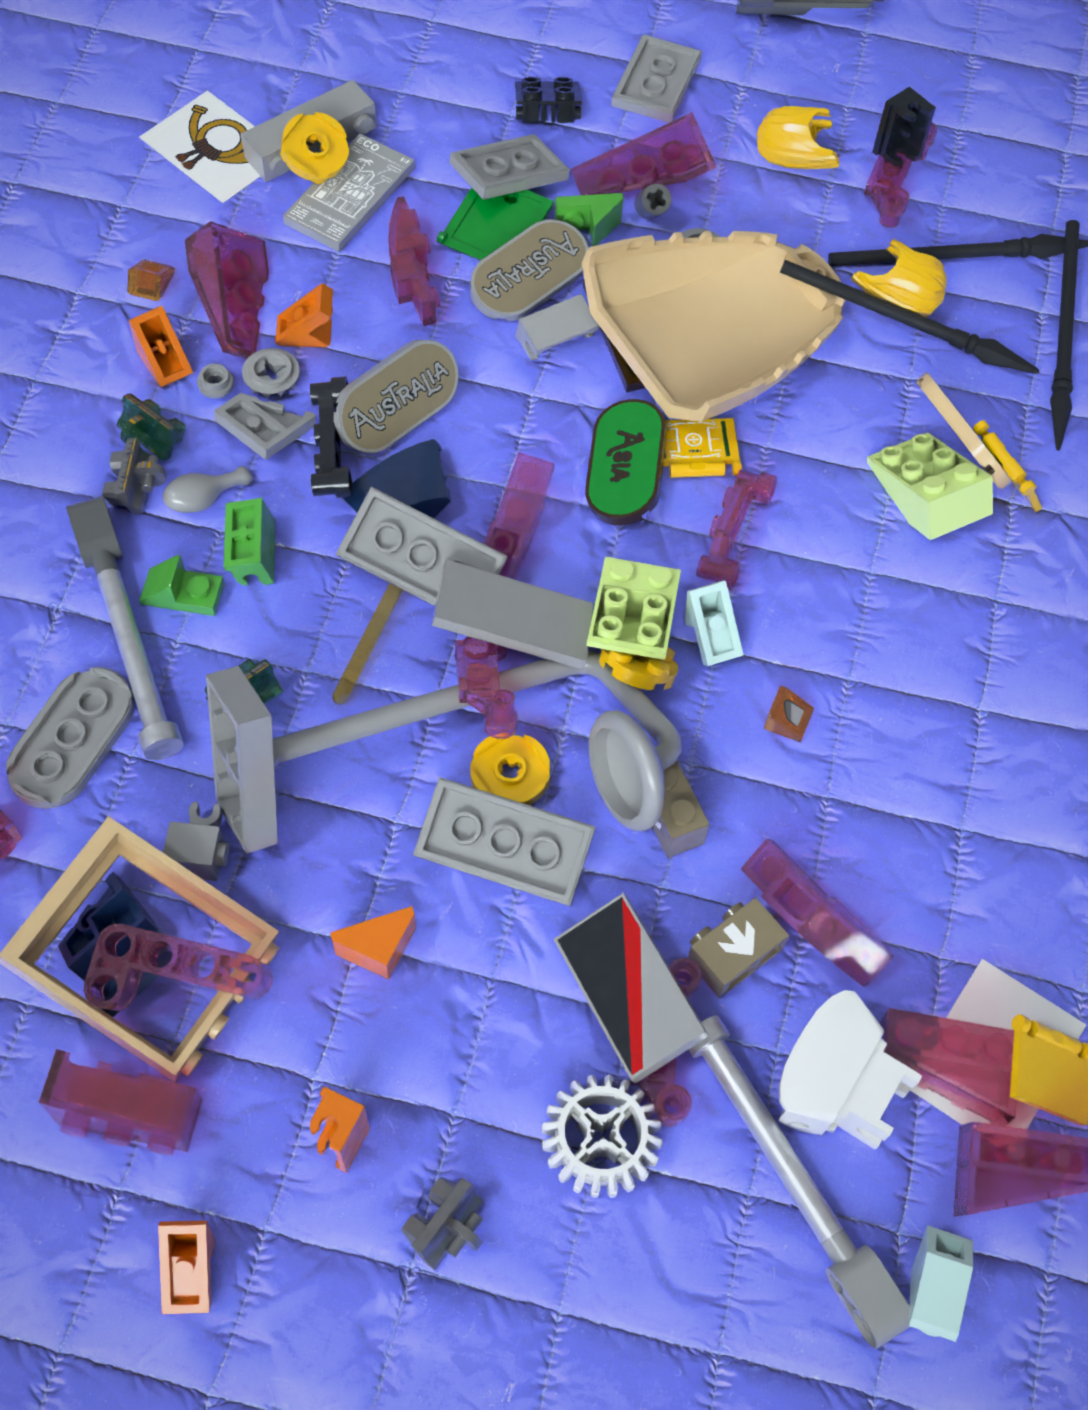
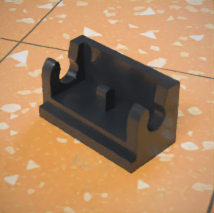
M910 86L887 100L872 152L876 156H882L896 167H902L903 160L896 156V153H902L906 158L914 162L920 159L936 107Z

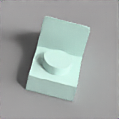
M719 581L687 591L685 624L695 629L703 665L710 666L743 656L726 581Z

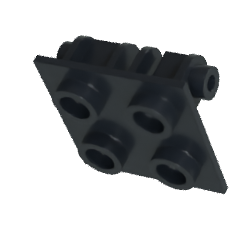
M537 77L522 78V81H515L516 104L522 105L516 106V119H522V123H539V105H542V123H545L546 105H551V123H555V105H558V123H574L575 119H581V106H575L582 105L578 81H573L569 77H557L554 81H541Z

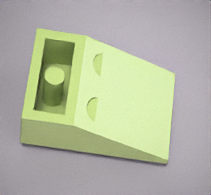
M928 432L915 435L912 439L895 446L885 447L880 452L867 457V464L907 522L929 540L993 514L992 476Z
M605 557L586 646L665 660L681 570Z

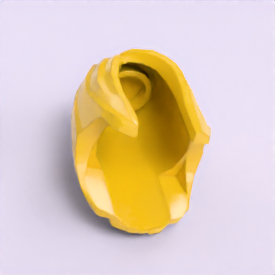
M800 106L773 108L763 118L758 128V153L769 163L786 168L830 169L839 167L840 162L837 153L820 147L816 143L818 132L823 129H831L832 120H813L814 116L831 117L830 111L826 108Z
M895 239L889 243L890 246L887 250L896 258V265L888 273L872 276L858 271L852 275L851 280L866 293L924 317L930 316L943 302L945 297L947 275L942 262L931 255L914 251Z

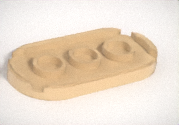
M928 372L920 376L916 383L985 472L992 476L996 486L999 489L1005 488L1012 480Z

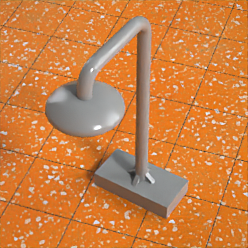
M588 652L587 662L583 669L542 659L277 738L272 736V716L239 666L206 674L216 803L220 805L225 819L246 854L278 844L274 770L278 763L567 676L588 674L598 678L639 722L638 724L629 715L618 710L605 711L596 718L589 735V759L594 781L606 807L623 826L633 831H646L659 820L665 801L664 770L674 765L679 758L682 750V739L675 726L641 689L625 684L611 676L613 668L605 663L603 669L599 664L600 654L595 652ZM648 734L656 741L657 747H655Z

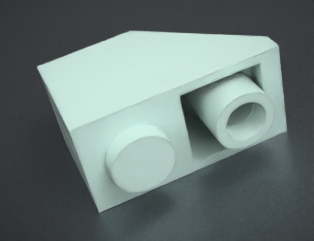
M929 1225L927 1226L911 1268L909 1326L920 1329L929 1336H940L956 1342L973 1271V1240Z

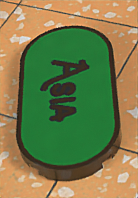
M640 399L619 401L606 408L595 422L585 496L592 513L594 512L600 520L607 524L627 525L635 523L642 519V515L648 510L651 512L658 503L667 428L662 412L654 404Z

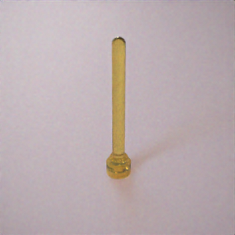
M389 583L333 692L332 699L334 703L342 705L348 700L403 591L400 588Z

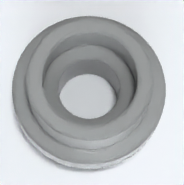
M209 364L200 371L197 385L199 391L204 396L221 398L231 392L234 380L231 372L223 365Z

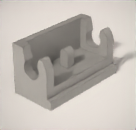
M582 294L520 318L515 337L521 343L530 360L533 361L538 359V355L546 349L583 334L586 338L594 336L593 332L598 331L599 325L590 314L589 307Z

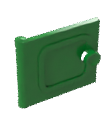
M471 187L444 232H439L437 242L481 261L533 224L545 220L554 206V201L529 190L483 200Z

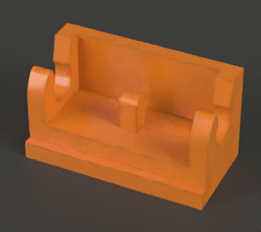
M323 1086L319 1094L321 1102L310 1121V1131L312 1135H315L320 1130V1125L324 1120L326 1126L317 1142L318 1153L322 1155L330 1141L329 1149L335 1151L337 1157L335 1167L347 1173L370 1130L365 1106Z

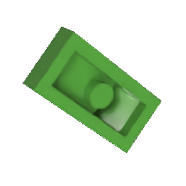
M623 193L555 197L554 220L564 221L574 226L577 230L589 229L591 245L596 246L621 223Z
M176 555L149 569L139 602L140 605L215 616L225 585L223 576L186 571L181 555Z

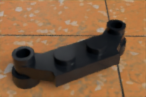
M347 376L333 377L330 382L310 384L312 405H319V424H314V439L316 446H320V454H314L316 473L311 474L313 496L334 494L337 498L353 496L351 471L349 466L341 467V442L333 422L334 412H336L338 405L336 403L338 396L349 384Z

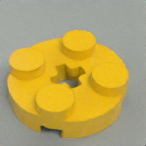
M315 112L314 115L298 114L284 128L281 138L280 156L296 175L315 184H322L327 179L339 174L345 166L349 155L346 132L336 119L325 113ZM316 140L319 141L322 152H311L306 142L315 143Z
M669 647L667 648L665 660L602 649L599 657V664L603 669L605 663L613 668L611 676L625 684L645 690H654L656 684L664 683L663 690L671 688L678 672V665L673 660L675 652Z
M511 732L495 733L484 739L474 751L470 766L471 785L473 788L531 806L544 795L549 786V756L544 747L531 736L524 734V737L511 735ZM508 764L511 768L518 766L520 769L517 771V777L509 778L502 776V766Z

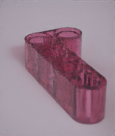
M113 924L107 926L97 939L83 991L85 998L90 1004L110 1011H121L132 1004L142 973L247 999H257L264 996L272 985L273 975L266 963L247 954L124 924ZM128 935L131 941L130 949L124 956L118 957L116 945L122 937ZM169 945L173 952L172 959L166 966L160 968L157 963V955L163 947ZM212 956L215 962L214 970L209 976L201 978L198 966L202 959ZM231 968L244 973L253 972L256 974L254 982L247 981L245 983L230 976ZM114 978L118 985L117 992L113 998L106 1001L103 996V988L109 980Z

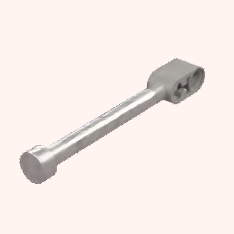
M715 1015L703 1020L702 1024L709 1036L688 1050L693 1058L703 1056L833 1262V1265L826 1269V1274L832 1288L864 1339L871 1347L878 1349L911 1327L909 1326V1304L875 1252L867 1245L856 1249L724 1042L728 1039L730 1033L719 1016Z

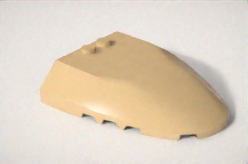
M704 231L698 238H684L681 232H676L667 240L655 241L652 235L623 239L589 247L582 261L589 310L592 317L668 418L700 422L731 410L779 383L804 363L831 336L843 318L841 314L845 299L780 273L784 261L788 260L841 282L831 266L815 251L803 244H800L795 249L777 242V234L750 231H733L728 237H713L711 231Z

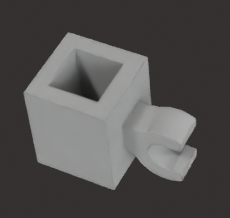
M193 802L189 808L190 823L170 821L163 853L201 879L217 881L220 867H226L229 859V843L224 841L219 827L223 819L222 811L219 804H214L211 816L201 818L199 817V803Z

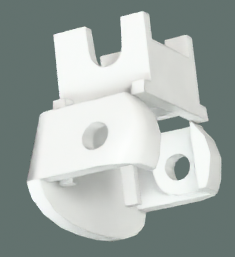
M844 990L831 996L815 1012L792 1048L784 1065L779 1083V1102L784 1110L778 1121L789 1128L820 1135L825 1131L833 1133L838 1126L873 1149H877L881 1141H885L894 1129L880 1120L894 1093L904 1098L910 1088H914L919 1083L922 1075L883 1052L887 1045L881 1039L885 1030L855 991Z

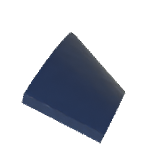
M431 439L403 449L386 458L352 483L353 496L342 497V499L358 512L370 488L373 487L435 518L451 502L450 491L446 486V470L441 464L439 452L442 451L441 446L435 439Z
M112 872L105 880L109 887L97 904L86 906L79 916L77 923L68 931L58 948L67 967L91 987L101 1009L114 1017L179 958L141 903L121 878Z

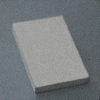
M643 34L612 96L611 106L672 124L701 62L703 51Z
M535 134L450 153L449 161L450 165L483 200L568 180L570 171Z

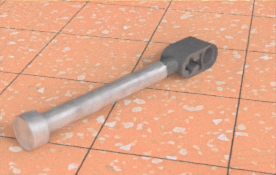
M99 496L66 506L82 560L86 569L94 567L144 729L138 736L143 754L149 760H162L174 756L181 751L184 743L178 725L167 721L116 562L117 559L123 558L104 497Z

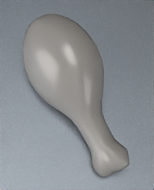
M239 466L233 472L222 475L184 474L175 478L166 486L163 492V501L168 508L177 512H199L209 508L225 489L237 485L247 486L252 482L253 477L245 466Z

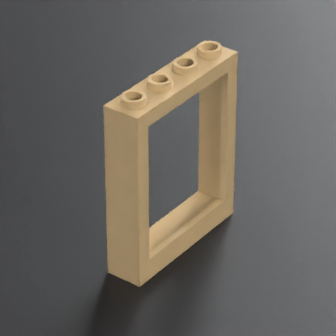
M108 816L0 952V963L3 967L173 1082H176L181 1073L188 1077L196 1068L204 1055L198 1049L209 1036L215 1040L229 1020V1017L224 1015L233 1000L241 1004L250 992L255 982L249 978L258 965L265 969L280 948L274 944L279 931ZM119 856L251 944L172 1056H169L35 965Z

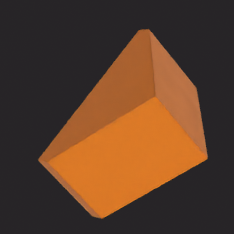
M162 305L128 320L137 353L159 387L168 385L193 373Z
M410 906L330 932L335 954L389 979L416 930L415 913L413 907Z

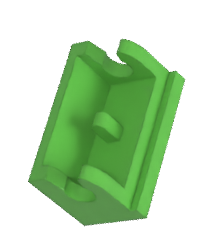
M262 498L226 503L224 569L230 571L236 581L244 586L247 585V575L249 574L258 576V580L264 585L274 584L275 519Z

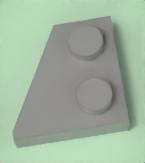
M239 393L214 410V421L267 460L312 429L314 424H316V415L306 411L304 416L285 412V405L272 401L265 402L257 397Z

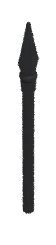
M1069 220L1066 223L1057 364L1051 387L1053 394L1050 398L1057 451L1061 449L1072 411L1070 393L1073 390L1071 356L1080 223L1077 220Z
M1039 234L1032 238L1022 237L1021 239L1004 240V242L913 247L911 249L931 255L938 260L988 256H1020L1025 258L1029 255L1045 259L1064 253L1065 237ZM1079 239L1078 249L1088 247V240ZM887 249L833 252L828 255L830 266L896 262V258Z
M785 260L780 273L947 341L950 345L960 350L964 348L965 353L975 355L984 364L1039 373L1038 368L995 339L979 338L976 334L970 335L968 332L950 328L788 260Z

